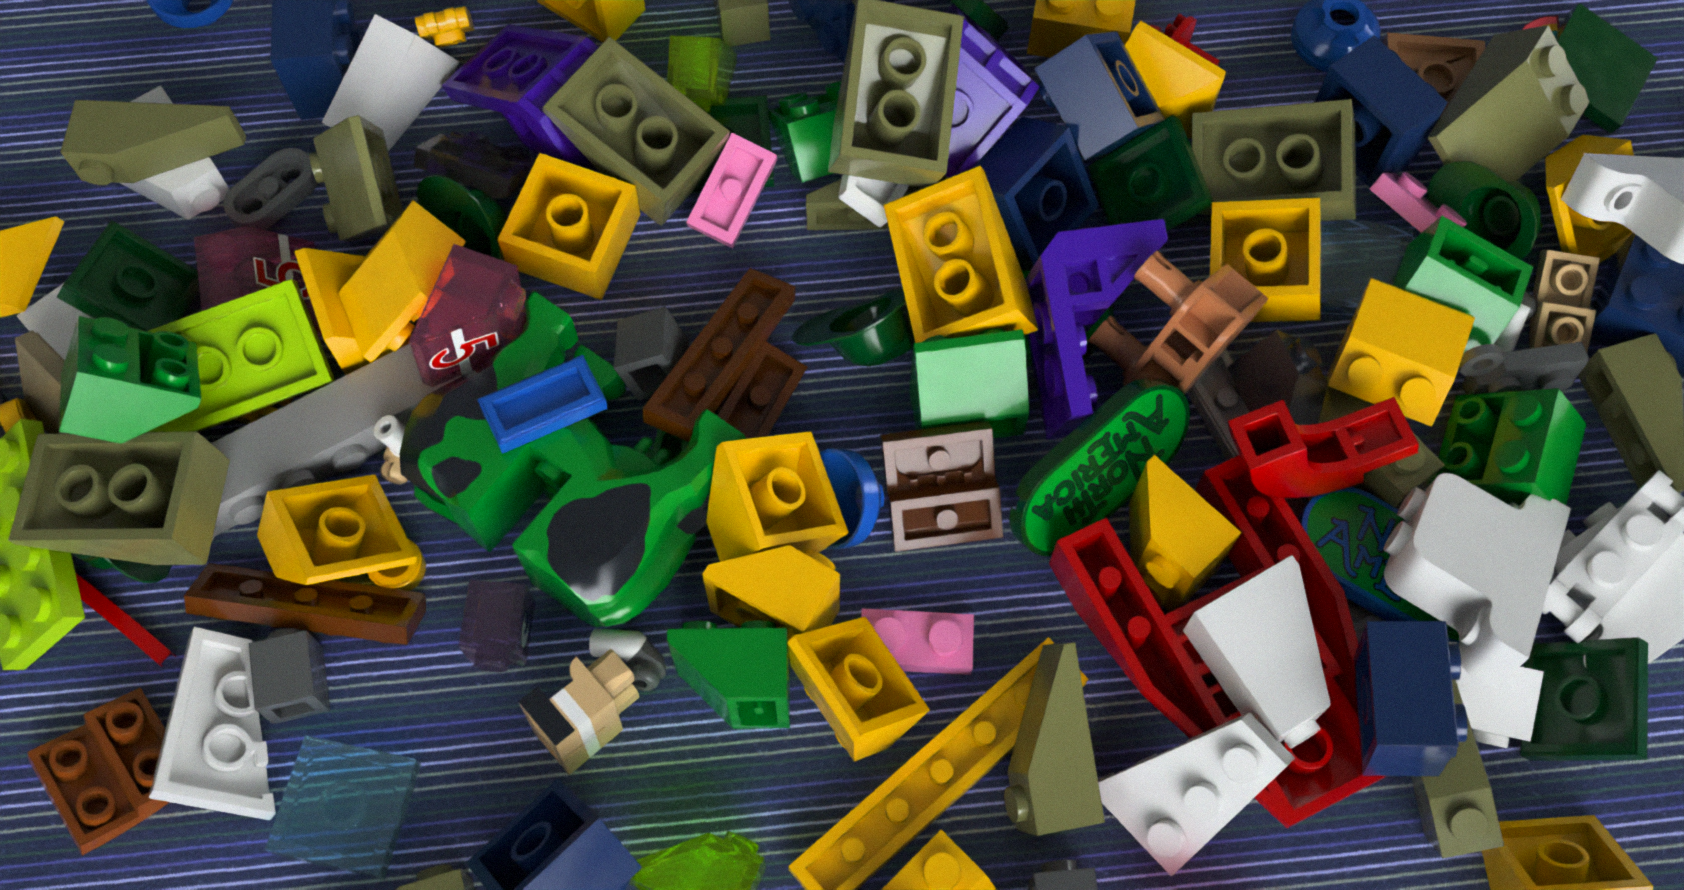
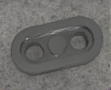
M297 148L281 149L270 155L227 192L223 202L224 211L234 227L244 233L254 234L263 232L272 227L309 196L318 184L313 175L309 155ZM298 177L292 183H288L292 178Z

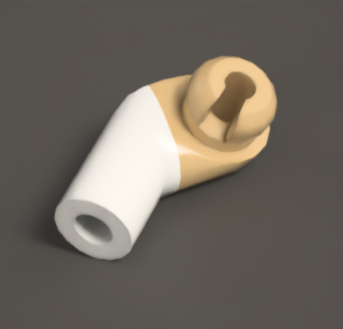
M386 415L374 427V436L387 446L383 454L385 462L380 468V474L385 480L401 485L408 481L401 475L399 456L406 426L396 417Z

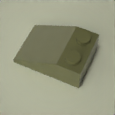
M856 0L834 118L828 172L922 188L936 184L947 173L964 16L880 0Z
M1549 25L1495 34L1434 126L1428 139L1444 165L1455 161H1473L1487 167L1506 181H1516L1570 135L1590 101L1587 98L1585 88L1579 83L1567 61L1564 49L1558 44Z
M610 36L543 106V112L601 174L636 185L640 210L660 226L668 220L714 168L728 141L730 133L727 128Z
M1352 99L1192 113V150L1214 202L1320 198L1321 221L1356 219L1355 118ZM1212 206L1199 214L1212 215Z
M360 115L348 117L313 138L316 152L309 153L315 180L317 183L325 182L330 201L323 204V213L328 230L331 234L338 233L339 240L343 242H352L384 235L404 211L383 130Z
M197 431L146 432L122 444L69 433L38 434L8 540L15 545L150 565H206L230 460Z

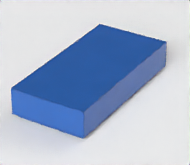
M583 355L477 399L502 454L607 409L606 399Z

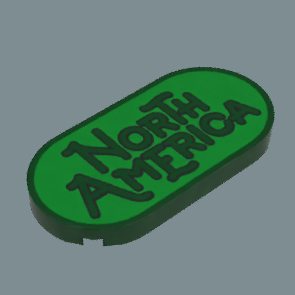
M1147 378L1132 381L1108 399L1039 460L1022 478L1015 492L1020 499L1016 510L1011 507L1009 516L1010 527L1016 539L1035 554L1052 556L1057 540L1106 517L1108 519L1132 497L1144 467L1150 458L1156 455L1164 464L1168 465L1180 449L1187 434L1190 420L1189 404L1183 392L1165 380L1150 381Z

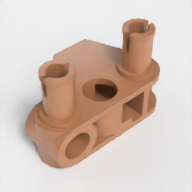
M1157 250L1134 275V279L1140 281L1172 308L1169 312L1172 316L1155 340L1145 346L1111 315L1093 333L1089 342L1098 347L1124 370L1122 374L1125 378L1123 380L1124 386L1134 380L1147 378L1150 381L1162 379L1177 387L1185 395L1206 369L1248 325L1269 298L1228 264L1224 265L1203 282L1197 280L1194 283Z

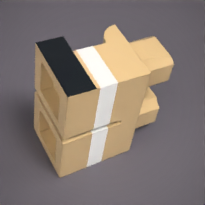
M609 649L587 668L576 656L570 665L572 682L550 699L537 686L518 701L534 734L569 775L623 730L619 714L640 698L637 689L632 684L635 681L634 674L612 649Z

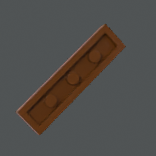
M749 268L643 407L644 423L689 442L695 420L704 409H708L712 413L716 411L795 301L796 286Z
M208 563L184 594L186 614L213 617L219 620L262 624L274 628H296L331 636L339 635L408 645L426 613L425 593L335 580L303 585L276 578L271 571Z

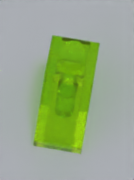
M670 35L667 82L706 113H710L711 105L725 106L737 63V53L720 38Z
M727 831L724 839L714 834L706 833L637 859L642 868L630 879L628 885L639 890H757L766 870L764 857L757 855L759 846L753 841L730 831Z

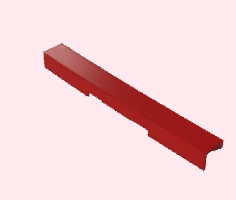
M75 573L81 600L123 633L158 665L162 666L161 664L170 654L176 657L173 652L132 617Z

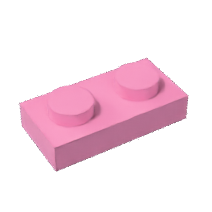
M731 133L686 222L687 226L733 249L777 162V155Z
M1403 172L1400 176L1396 173H1383L1370 187L1374 194L1420 233L1441 216L1463 228L1467 224L1457 212L1447 205L1442 204L1438 209L1424 197V194L1428 191L1427 188L1407 172Z
M862 608L861 617L866 616L904 672L971 675L973 670L974 614Z

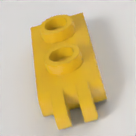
M465 6L443 9V11L424 13L421 16L415 17L419 36L427 41L434 40L435 46L439 48L466 42L465 32L475 30L470 11Z

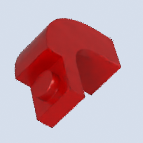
M1395 397L1340 418L1312 425L1295 424L1284 400L1228 420L1231 437L1254 487L1263 494L1277 498L1281 496L1284 498H1302L1322 495L1363 483L1364 473L1417 454L1419 443Z

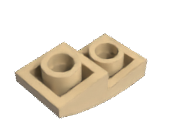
M1552 250L1540 251L1533 297L1538 302V308L1535 316L1530 320L1529 349L1582 342L1586 352L1588 351L1596 310H1591L1589 307L1600 258Z

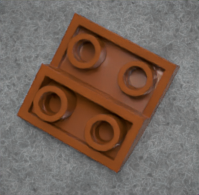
M141 688L83 714L85 725L27 752L31 766L82 856L126 832L170 803L149 798L166 729Z

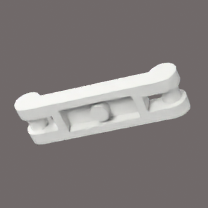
M1660 470L1638 489L1550 582L1542 613L1545 615L1550 611L1567 626L1564 632L1577 643L1581 642L1598 626L1605 615L1684 532V497L1670 486L1673 480ZM1653 502L1670 515L1665 523L1647 510ZM1570 591L1587 606L1582 609L1566 594Z

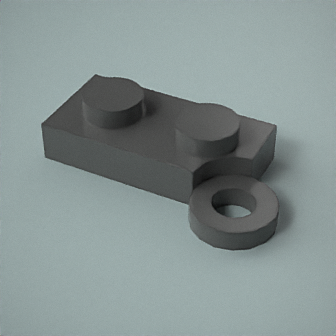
M1582 342L1502 352L1500 347L1495 344H1484L1463 353L1459 370L1462 375L1466 376L1462 382L1466 395L1555 388L1564 391L1573 385L1574 380L1590 359Z

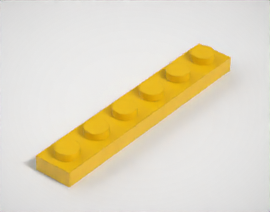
M1049 637L793 861L788 866V869L805 890H858L1014 750L1042 647L1054 642ZM1080 670L1082 687H1084L1088 678Z

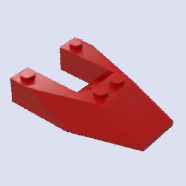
M1240 455L1204 471L1195 491L1241 532L1228 553V557L1241 576L1240 579L1164 615L1107 517L1057 540L1049 565L1075 611L1139 692L1188 738H1192L1242 715L1187 638L1183 629L1197 610L1292 555L1301 570L1331 706L1315 720L1321 729L1313 736L1291 749L1284 740L1280 742L1295 759L1254 797L1286 828H1289L1387 776H1362L1353 659L1358 647V640L1345 592L1284 497H1272L1258 491L1254 487Z

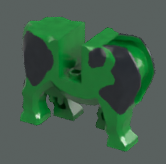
M532 291L525 300L527 320L522 333L500 348L486 365L427 394L412 411L404 430L399 453L401 475L414 485L415 497L427 509L460 527L489 553L544 492L551 501L512 544L531 584L550 595L577 618L596 628L624 624L640 614L667 587L685 560L696 538L708 529L706 518L716 447L721 442L746 439V437L708 409H704L695 420L689 442L657 428V435L652 449L650 448L653 441L648 436L643 437L632 449L627 446L612 445L595 422L589 420L594 416L592 415L502 454L477 399L562 364L565 361V351L571 349L579 340L573 320L569 314L536 291ZM582 344L577 348L574 358L581 355L584 356L606 399V403L609 400L618 399L626 392L625 384L614 370L613 365Z

